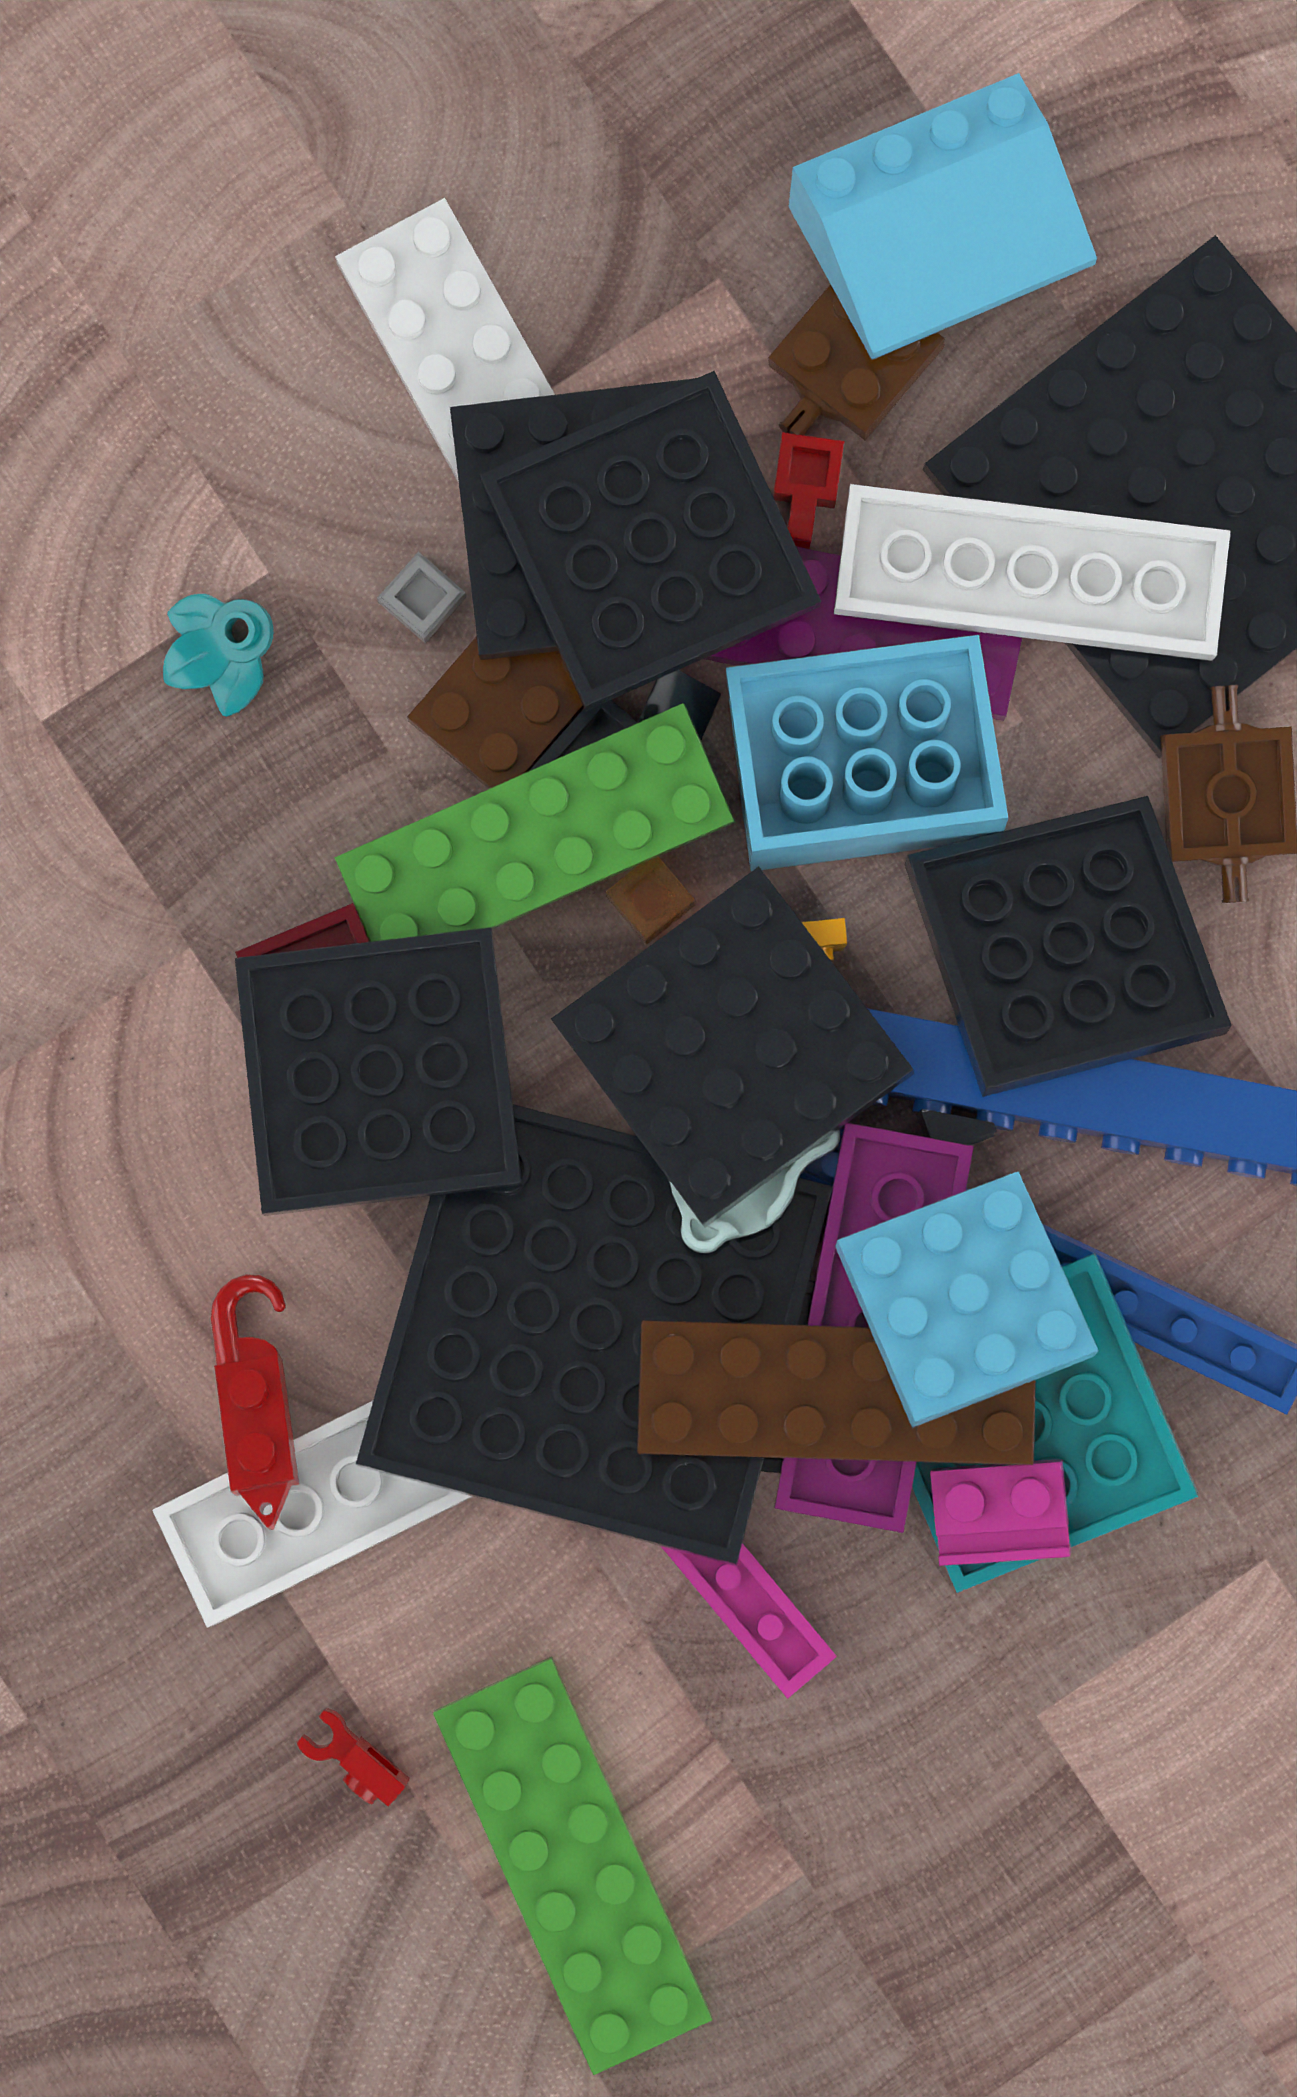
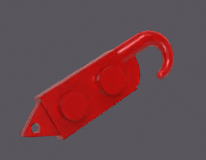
M245 1274L231 1279L220 1288L212 1303L211 1324L217 1363L214 1368L230 1492L235 1496L241 1495L268 1529L273 1530L291 1486L299 1484L283 1359L277 1348L264 1339L254 1337L239 1338L236 1306L243 1296L255 1292L264 1294L269 1298L274 1310L277 1312L284 1311L286 1304L282 1291L273 1281L261 1275ZM272 1505V1512L269 1515H264V1508Z

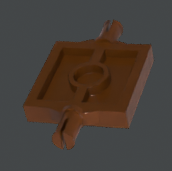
M830 284L768 357L769 367L790 382L801 398L787 417L779 423V428L784 433L804 435L817 418L822 415L825 418L842 422L854 433L866 440L944 348L945 338L936 332L872 360Z
M1238 685L1210 687L1212 690L1214 725L1207 726L1194 733L1161 735L1166 846L1172 862L1202 860L1214 865H1221L1222 903L1249 902L1246 864L1253 863L1265 856L1297 854L1292 726L1257 728L1245 723H1239Z

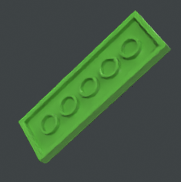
M682 703L335 857V860L370 942L489 927L494 929L729 826L736 821L686 705Z
M552 1656L434 1710L433 1715L592 2074L596 2075L712 2021V2014Z

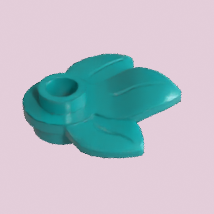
M194 594L181 599L167 612L171 624L182 636L171 645L165 655L163 680L167 685L180 689H200L210 685L219 711L223 716H232L244 709L253 700L263 684L261 657L268 651L273 641L274 626L272 619L263 606L251 600L235 599L224 603L209 594ZM243 619L248 625L249 632L247 638L239 643L232 635V627L237 620Z

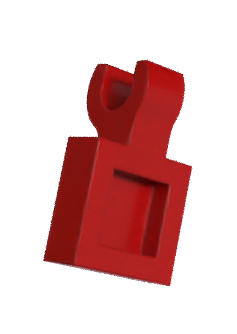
M782 432L773 498L775 501L791 503L787 528L796 547L810 549L816 506L835 509L844 441Z
M325 1708L319 1715V1718L331 1727L333 1732L332 1741L327 1745H318L310 1737L303 1734L297 1741L300 1751L306 1757L316 1761L339 1760V1765L348 1772L343 1781L356 1795L371 1805L378 1798L389 1807L406 1787L410 1778L362 1736L360 1738L347 1727L345 1720L338 1712Z

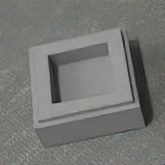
M418 552L377 597V600L381 606L426 643L467 596L465 591Z

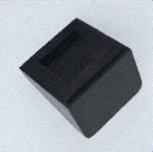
M677 670L655 681L639 722L684 703L702 741L721 693Z
M921 1109L919 1110L920 1112L916 1113L921 1130L926 1138L971 1146L994 1137V1133L997 1132L993 1122Z

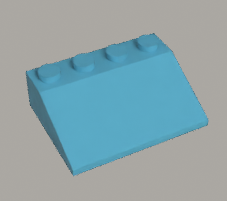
M1019 73L794 166L792 170L789 209L872 360L1091 267L1097 261L1096 253L1049 125Z
M979 635L726 668L741 806L751 871L758 866L761 870L941 847L1005 830L1008 812Z

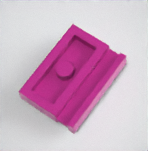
M1062 1459L1034 1461L1033 1465L985 1464L933 1468L930 1471L936 1537H938L939 1566L1071 1556Z

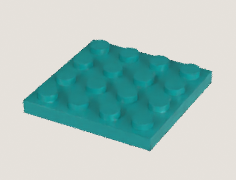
M1096 1253L1061 1268L1098 1348V1352L1092 1358L1035 1380L1034 1461L1062 1459L1071 1547L1194 1499L1199 1495ZM916 1462L912 1488L938 1550L930 1471L933 1468L985 1464ZM1041 1559L945 1566L956 1593Z

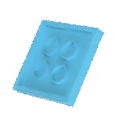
M1019 1171L837 1240L836 1250L912 1428L1092 1358L1098 1352V1348Z

